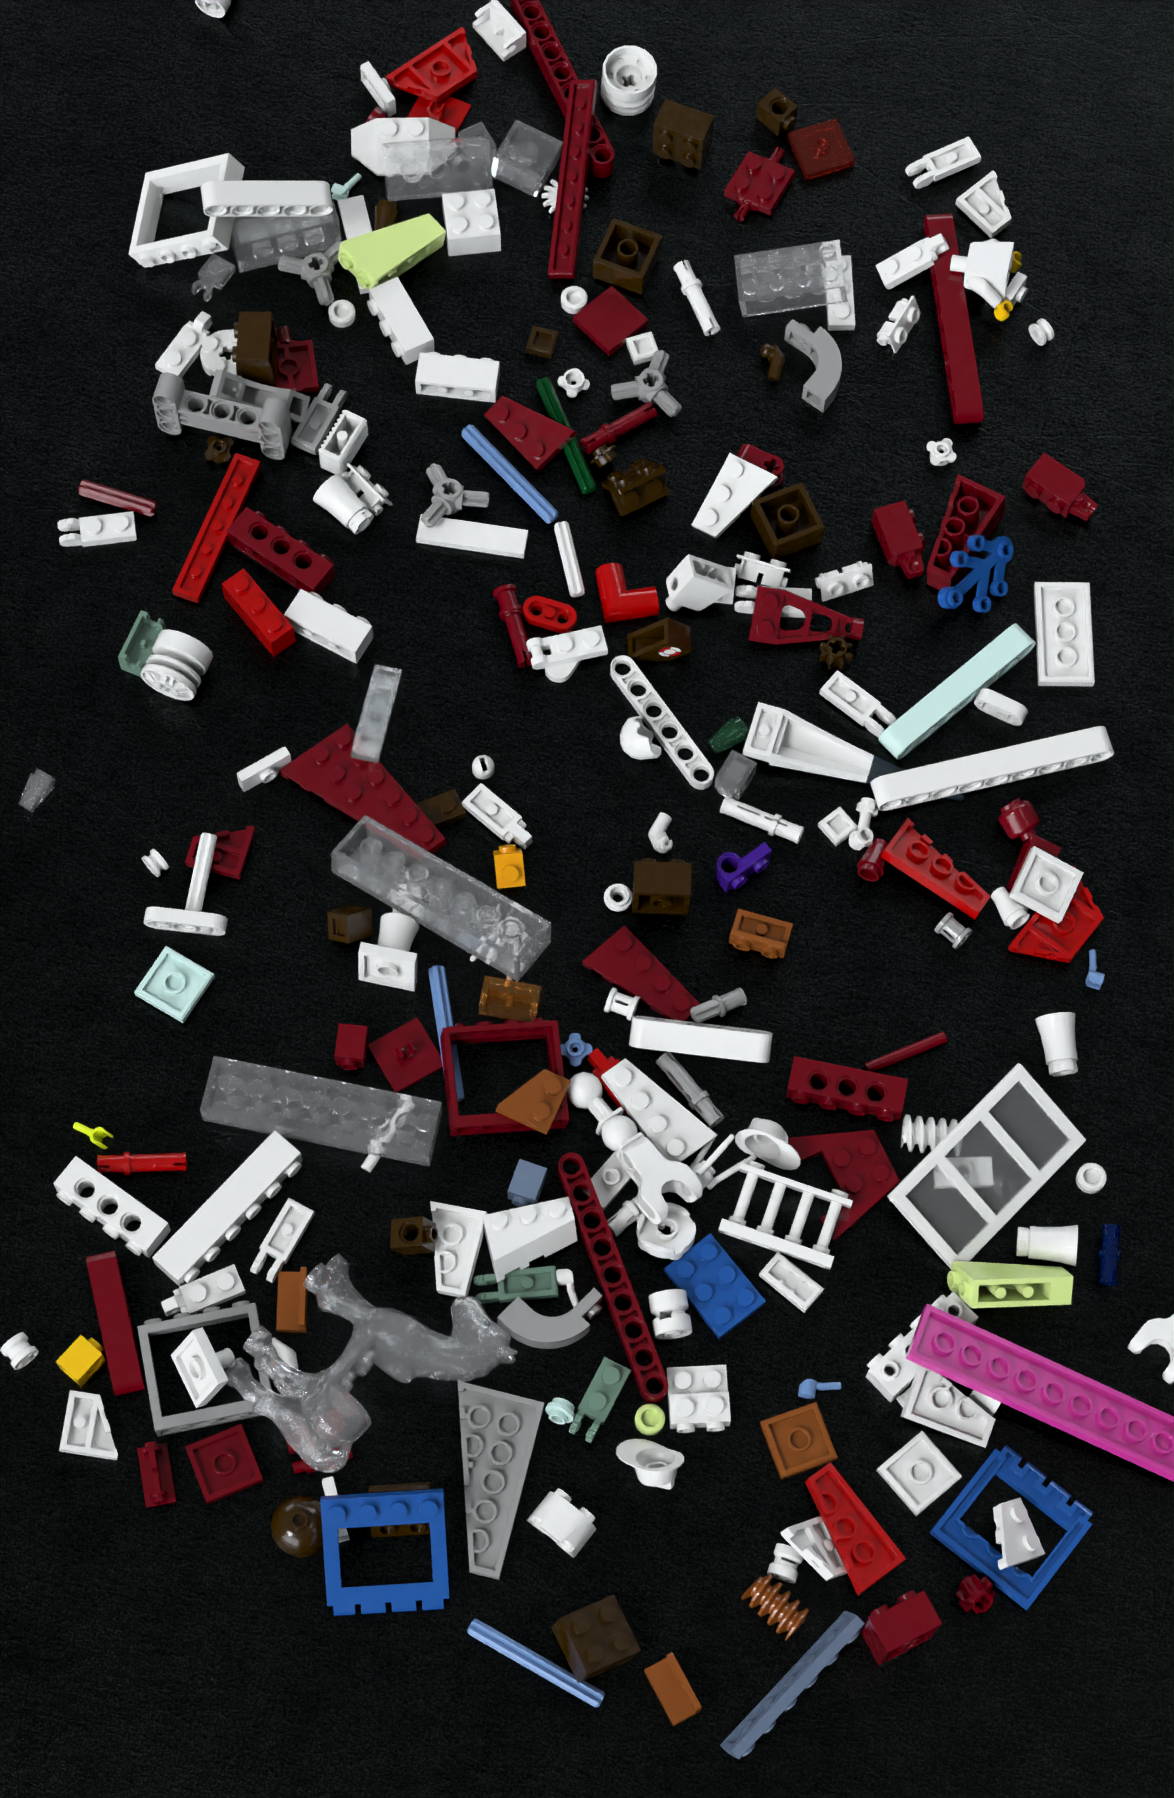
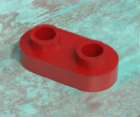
M532 596L523 605V616L532 625L558 633H568L576 626V611L570 605L541 596ZM538 610L541 614L536 616L532 612ZM564 618L567 622L562 624L558 620Z

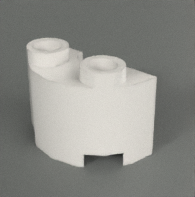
M558 1488L555 1492L551 1491L547 1494L527 1521L539 1531L549 1536L559 1547L574 1558L596 1531L595 1526L592 1524L596 1518L585 1508L581 1507L578 1510L570 1503L571 1497Z

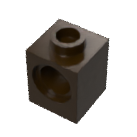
M774 88L757 103L756 118L779 136L785 130H791L796 124L798 106L777 88Z
M423 1216L391 1219V1249L402 1255L435 1252V1243L438 1240L436 1223ZM418 1232V1236L413 1240L415 1233Z

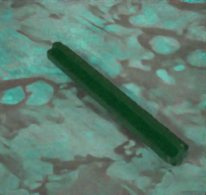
M548 377L537 380L536 387L550 419L571 429L551 380ZM574 436L563 449L582 493L589 494L596 490V484Z

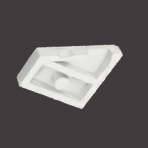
M70 1390L59 1448L60 1452L117 1460L118 1452L115 1449L100 1395Z
M1021 1498L993 1507L994 1521L996 1523V1543L1002 1544L1003 1558L998 1560L1000 1570L1045 1554Z
M821 1516L790 1526L780 1532L782 1537L826 1581L847 1573Z

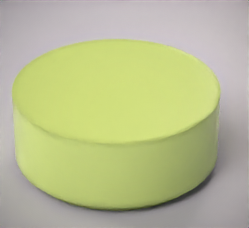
M645 1404L637 1410L635 1425L642 1434L655 1435L662 1430L665 1423V1415L659 1406Z

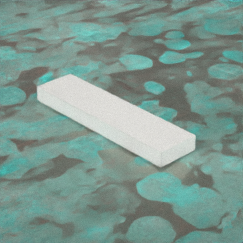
M363 195L337 200L347 240L372 232ZM358 283L360 294L369 293L366 288L361 287Z
M420 516L416 543L524 559L528 530L443 517L435 526L426 527L421 521Z

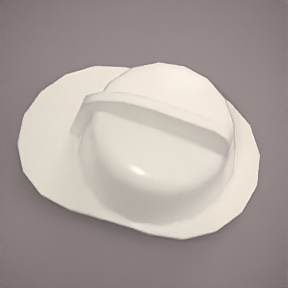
M754 1118L748 1129L739 1131L735 1136V1143L745 1153L756 1155V1157L778 1168L794 1170L801 1164L798 1152L788 1144L786 1132L782 1126L772 1120Z
M646 1439L626 1440L616 1448V1455L621 1461L635 1468L637 1477L642 1484L668 1490L673 1488L677 1468L684 1463V1456L680 1452Z

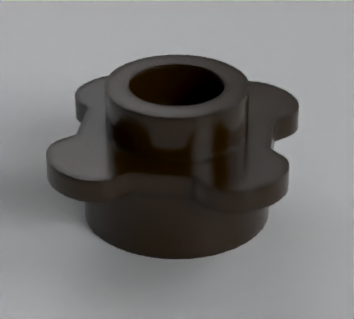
M210 436L207 439L208 450L205 452V458L216 463L230 461V449L234 445L233 440L229 437L219 439L216 436Z
M605 444L594 451L593 455L595 457L590 463L594 464L596 462L598 467L602 468L617 457L613 450L616 447L615 444L609 448Z

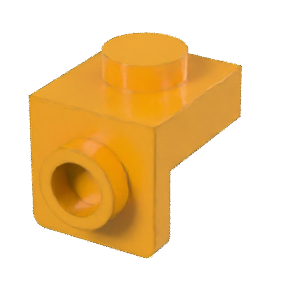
M513 844L499 846V850L493 851L497 889L526 886L521 848H516Z

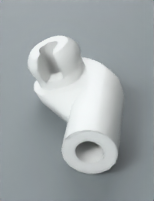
M663 812L659 813L648 833L653 848L660 853H666L673 846L672 839L669 840L665 832L672 818Z
M272 1338L266 1350L279 1358L280 1369L277 1371L278 1376L283 1380H291L293 1374H296L298 1371L296 1353L281 1341Z

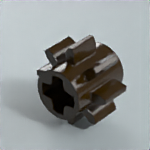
M829 635L828 643H820L819 650L822 653L819 660L825 661L828 664V669L839 667L842 670L844 661H852L853 655L849 652L852 650L853 644H847L844 640V635L840 637Z

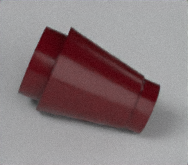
M874 839L857 863V873L864 880L875 882L879 877L883 876L886 860L880 856L888 846L885 840Z

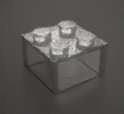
M515 120L494 156L490 176L537 198L559 160L563 142L523 122Z

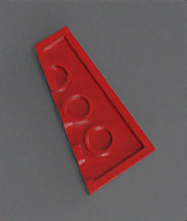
M907 818L880 857L973 919H976L990 898V895L967 873L959 872L954 868L953 860L947 854L941 855L931 846L933 841L926 834L921 836L913 829L915 824Z
M831 1462L806 1480L805 1483L858 1596L906 1560Z

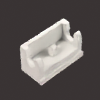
M491 0V2L475 13L478 19L473 22V28L503 61L526 48V31L498 0Z

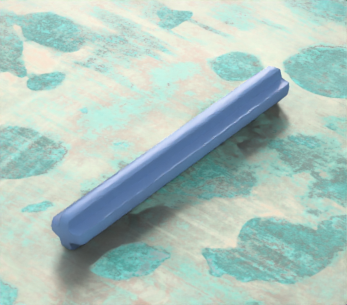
M473 425L466 426L462 430V437L546 523L550 524L556 520L558 511Z
M436 965L429 968L428 973L442 1059L440 1042L442 1029L454 1025L444 966ZM453 1044L452 1054L457 1100L460 1102L464 1099V1090L457 1044Z
M474 1619L469 1625L467 1633L590 1705L599 1707L602 1703L605 1693L586 1681L577 1683L574 1674L478 1619Z

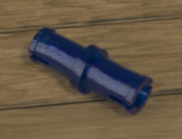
M1103 1224L1102 1248L1098 1251V1258H1101L1098 1283L1116 1286L1118 1285V1260L1122 1258V1252L1119 1251L1121 1226Z

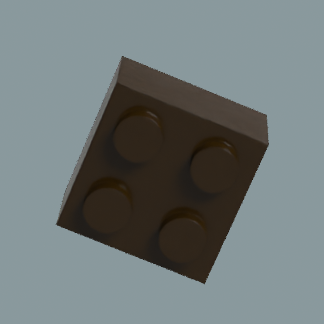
M665 99L654 123L652 153L657 154L663 159L680 162L686 167H694L701 170L712 146L714 115Z
M613 218L593 260V278L642 295L661 254L662 235Z
M239 312V322H234V338L237 339V346L232 347V361L236 363V374L256 383L276 386L279 337L272 312Z
M802 482L752 501L750 516L771 559L776 560L822 542L825 527Z
M643 858L640 861H634L632 913L689 915L692 863H685L681 859L657 862V860L652 858Z
M614 1595L561 1617L551 1627L577 1683H581L628 1662L641 1651Z

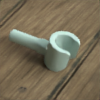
M357 173L344 186L334 183L331 188V192H333L331 198L335 200L346 199L351 187L362 176Z

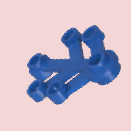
M971 535L967 539L968 549L970 551L983 550L988 552L989 555L985 559L968 556L965 551L952 552L950 563L953 567H968L973 570L955 587L946 586L941 588L938 593V603L945 609L957 608L963 601V595L978 581L976 597L973 600V609L976 612H988L991 608V600L987 596L990 569L995 565L993 581L989 586L991 595L1005 596L1008 591V585L1003 580L1005 565L1013 556V543L1006 536H999L992 541H988L982 535Z

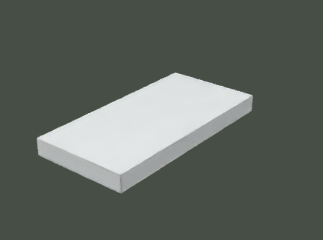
M1035 582L1034 603L1038 686H1093L1095 681L1090 583Z

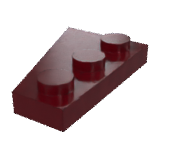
M504 396L484 414L539 472L577 434L574 430Z

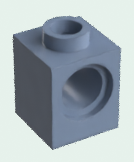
M519 1159L508 1188V1199L512 1200L511 1203L518 1207L537 1204L547 1178V1168Z

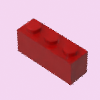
M244 568L222 583L225 600L273 657L296 641L294 627Z

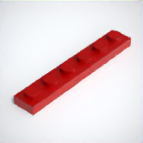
M235 453L172 589L173 595L199 604L228 540L226 530L236 520L242 510L261 468L260 461Z

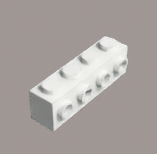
M954 1292L947 1298L944 1294L941 1295L931 1305L975 1325L978 1316ZM921 1315L911 1323L910 1327L912 1330L905 1337L899 1334L888 1345L891 1348L884 1356L879 1353L867 1365L870 1369L867 1372L866 1378L890 1403L913 1382L918 1368V1364L905 1358Z

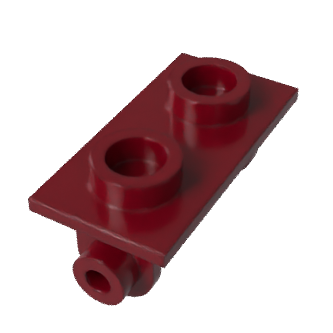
M156 1441L145 1443V1447L137 1448L146 1508L176 1502L167 1443L157 1444Z

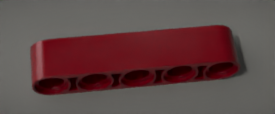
M113 1250L86 1257L115 1396L145 1389L116 1251Z

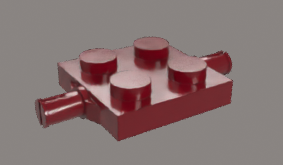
M776 147L770 158H764L748 151L724 190L725 197L736 201L740 205L734 214L737 220L740 218V221H744L749 210L761 211L770 216L795 177V170L779 163L785 155V151L782 148L779 150V147Z
M284 326L285 335H283V327H279L280 341L278 345L276 386L272 387L291 389L301 394L319 392L312 340H290L289 327Z

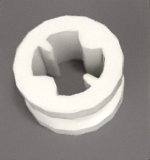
M1041 318L1036 324L1033 323L1029 326V333L1032 339L1040 346L1046 344L1047 340L1050 341L1054 338V331L1045 319Z
M154 849L150 851L149 856L142 857L144 864L156 877L161 875V870L169 868L163 857Z

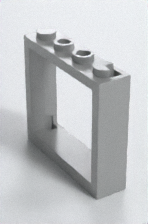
M239 1301L233 1303L231 1308L220 1310V1307H209L204 1309L201 1314L179 1313L174 1315L171 1320L162 1321L160 1318L146 1320L144 1325L137 1326L154 1429L158 1437L276 1413L258 1310L255 1303L250 1304L249 1301ZM249 1317L263 1397L163 1417L149 1337Z

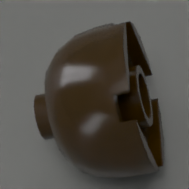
M298 1495L289 1497L280 1503L273 1513L271 1521L272 1537L280 1550L289 1555H294V1557L303 1558L313 1556L323 1549L321 1502L313 1497Z

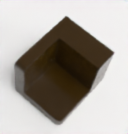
M349 905L327 912L329 940L352 943L373 935L371 908Z

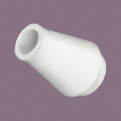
M1000 887L991 894V898L999 911L1004 925L1009 926L1011 929H1017L1028 921L1030 917L1027 913L1028 908L1008 897L1010 893L1005 887Z

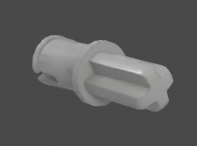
M736 988L724 995L712 996V1000L692 1007L690 1013L694 1022L701 1023L717 1015L723 1017L726 1012L746 1005L747 998L741 988Z

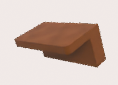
M301 1267L300 1272H278L277 1332L307 1333L309 1282L307 1267Z
M672 1652L667 1654L665 1659L644 1670L673 1726L701 1711L702 1707Z

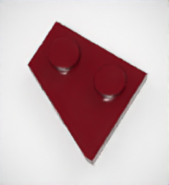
M247 826L245 830L235 832L226 830L214 834L217 836L210 869L211 873L241 879L256 832L254 826ZM201 835L194 836L185 860L187 867L194 868Z

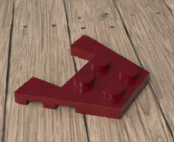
M874 1130L788 1138V1144L798 1152L801 1163L821 1154L839 1190L849 1194L848 1199L853 1200L850 1209L846 1207L841 1208L830 1240L831 1243L836 1242L845 1231L858 1222L869 1209L873 1208L899 1184V1179ZM826 1215L822 1216L820 1219L822 1224H824Z

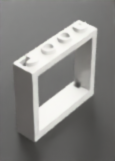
M227 153L145 173L129 255L146 268L228 250L235 217L210 216L206 231L154 242L165 194L199 187L208 181H242L245 167L231 154Z

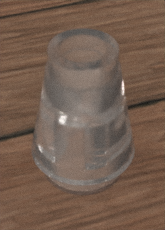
M36 769L34 774L30 773L18 804L33 812L55 788L53 784L56 780L42 770Z

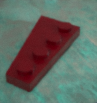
M625 925L582 961L583 966L599 973L603 979L611 984L618 985L633 998L635 996L640 997V1000L649 1005V1008L666 1019L688 1021L692 1018L691 1008L700 1005Z

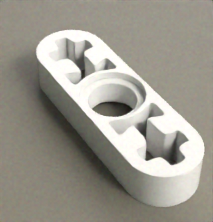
M147 907L144 917V924L151 928L221 936L226 933L228 921L225 916L219 914L163 907Z

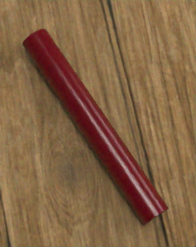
M942 1031L864 1063L866 1071L875 1072L946 1043L947 1037Z

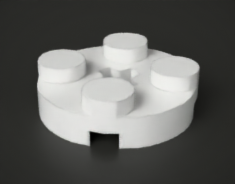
M234 329L217 331L203 339L200 358L202 367L209 376H215L216 369L237 375L236 363H233L232 355L230 360L220 357L224 352H232V347L237 346V339L234 338Z
M666 1202L668 1214L666 1219L659 1224L652 1223L642 1212L638 1219L636 1234L638 1245L643 1251L655 1257L679 1260L692 1247L695 1240L696 1225L689 1217L690 1213L685 1208ZM665 1226L671 1228L670 1232L672 1234H662L658 1229H664Z

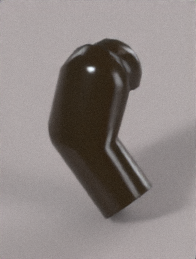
M765 343L761 348L760 354L770 362L767 378L780 381L785 356L777 345Z

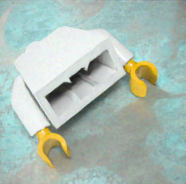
M997 239L973 242L970 244L968 257L952 255L950 271L964 272V287L982 296L992 307L996 306L994 309L995 317L1000 321H1004L1010 316L1009 312L1013 310V304L1008 300L1003 302L1001 300L1006 295L1010 272L1015 273L1022 266L1021 262H1019L1021 254L1017 251L1013 252L1014 242H999Z

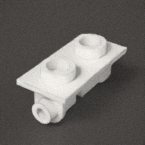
M911 296L910 300L903 298L901 301H897L889 315V320L895 322L885 321L877 333V342L883 346L890 344L894 353H897L900 346L906 341L913 325L919 320L921 312L914 296Z
M349 463L347 464L351 471L349 473L346 471L341 476L356 495L361 491L364 492L359 499L368 507L372 514L375 516L379 515L383 511L382 505L384 503L390 506L393 505L386 498L389 493L380 484L374 485L369 480L371 475L361 465L356 468Z
M746 551L744 556L737 554V558L742 560L741 564L736 563L734 567L736 568V575H738L737 578L756 582L758 574L762 573L764 575L761 584L770 587L786 588L788 578L784 577L785 572L791 574V570L786 568L787 563L771 559L770 564L759 561L760 555Z
M858 561L855 564L843 567V573L839 574L837 570L819 574V577L815 578V583L818 589L821 588L822 601L824 602L873 586L872 564Z

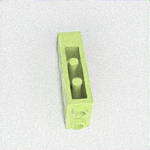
M428 213L341 242L338 260L344 269L349 270L356 277L359 285L369 291V289L399 277L441 248L444 244L446 230Z
M952 1261L947 1282L950 1290L971 1308L1071 1305L1073 1275L1064 1268L1055 1266Z

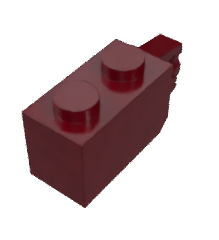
M1046 453L1042 454L1025 475L1022 488L1030 497L1038 498L1047 504L1048 508L1054 513H1060L1064 517L1071 513L1088 521L1096 511L1097 504L1084 493V479Z
M905 500L874 509L871 522L888 564L893 566L900 565L908 579L923 575L924 566L921 555L923 548H925V540L922 533L916 530V518L913 510L908 509Z

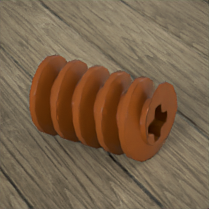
M773 1575L761 1576L747 1589L741 1599L745 1600L752 1596L749 1607L752 1609L761 1605L758 1615L763 1617L770 1614L767 1621L769 1626L779 1622L776 1633L781 1634L788 1631L785 1641H787L804 1623L809 1609L805 1608L798 1612L797 1608L800 1601L797 1599L789 1603L790 1591L779 1594L782 1586L781 1582L771 1586L770 1583Z

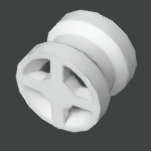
M24 1332L13 1336L0 1349L4 1356L11 1359V1365L15 1370L29 1364L39 1352L35 1346H30L28 1337Z

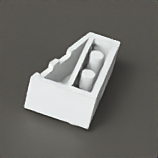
M569 1197L482 1215L485 1236L497 1282L505 1279V1274L517 1268L522 1270L528 1267L530 1261L542 1255L547 1257L577 1241L575 1218Z

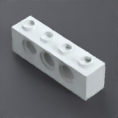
M77 1156L73 1158L54 1182V1186L58 1191L56 1196L69 1206L74 1203L80 1207L81 1210L79 1212L90 1222H94L96 1219L104 1225L102 1229L114 1239H117L118 1236L127 1242L125 1246L137 1256L143 1253L150 1258L171 1231L168 1222ZM87 1187L95 1189L91 1197L83 1198L80 1196L82 1190ZM116 1204L118 1209L115 1213L111 1215L103 1213L107 1205ZM131 1221L141 1222L138 1230L133 1232L126 1230L128 1223Z

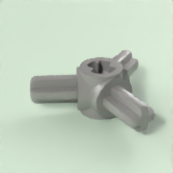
M337 241L324 254L320 252L312 253L305 256L304 259L283 255L279 258L278 269L301 275L302 280H306L310 287L315 288L319 304L329 306L330 303L334 302V296L330 287V282L332 281L331 273L334 272V265L339 261L338 252L341 242Z
M663 350L655 351L649 368L644 369L640 376H635V381L611 386L613 399L620 400L638 397L643 402L656 403L668 416L675 417L682 407L667 392L668 386L665 384L666 376L664 371L669 355Z
M435 463L426 469V474L434 486L432 490L434 494L431 499L432 504L421 516V521L426 527L435 526L444 514H455L462 510V506L488 507V492L464 490V485H461L457 480L447 478L442 467Z

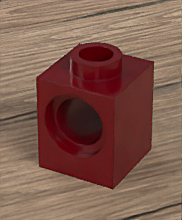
M339 1023L334 1055L336 1065H340L342 1069L357 1070L358 1067L365 1068L369 1037L368 1026Z

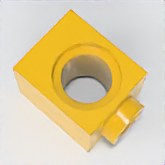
M80 1335L59 1357L56 1363L63 1372L82 1387L106 1361L101 1353L104 1348L92 1337L87 1341Z

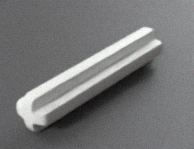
M566 521L558 522L554 525V530L570 596H583L585 589L569 523Z
M201 834L185 910L202 911L217 836L214 834Z

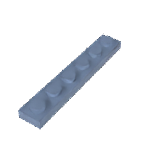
M844 1611L720 1744L721 1747L737 1759L748 1755L755 1747V1742L759 1737L769 1732L775 1726L776 1719L784 1711L789 1710L795 1705L797 1696L805 1688L811 1687L816 1682L821 1670L825 1666L831 1665L838 1658V1652L846 1644L851 1643L857 1638L859 1629L864 1625L863 1621L857 1615Z

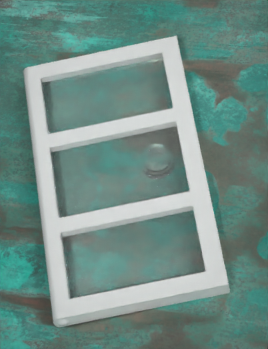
M1018 1063L887 1197L951 1269L952 1261L969 1262L1070 1158L1086 1139L1025 1068Z

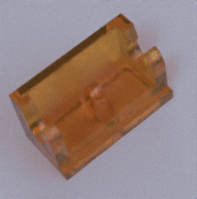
M485 976L479 1001V1014L507 1020L517 1019L521 1022H532L537 1017L541 999V986Z

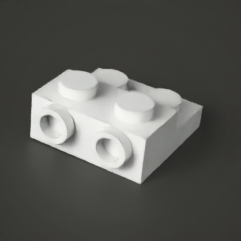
M726 1365L670 1367L666 1369L670 1429H677L678 1433L694 1432L695 1428L707 1427V1431L715 1432L725 1430V1426H730L731 1416Z

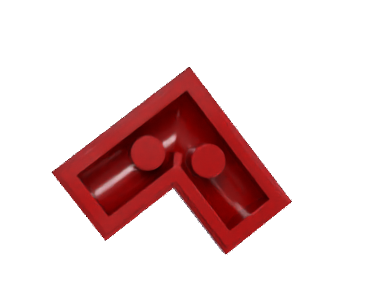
M618 563L604 564L596 569V580L605 623L659 615V602L655 586L627 590L623 567Z

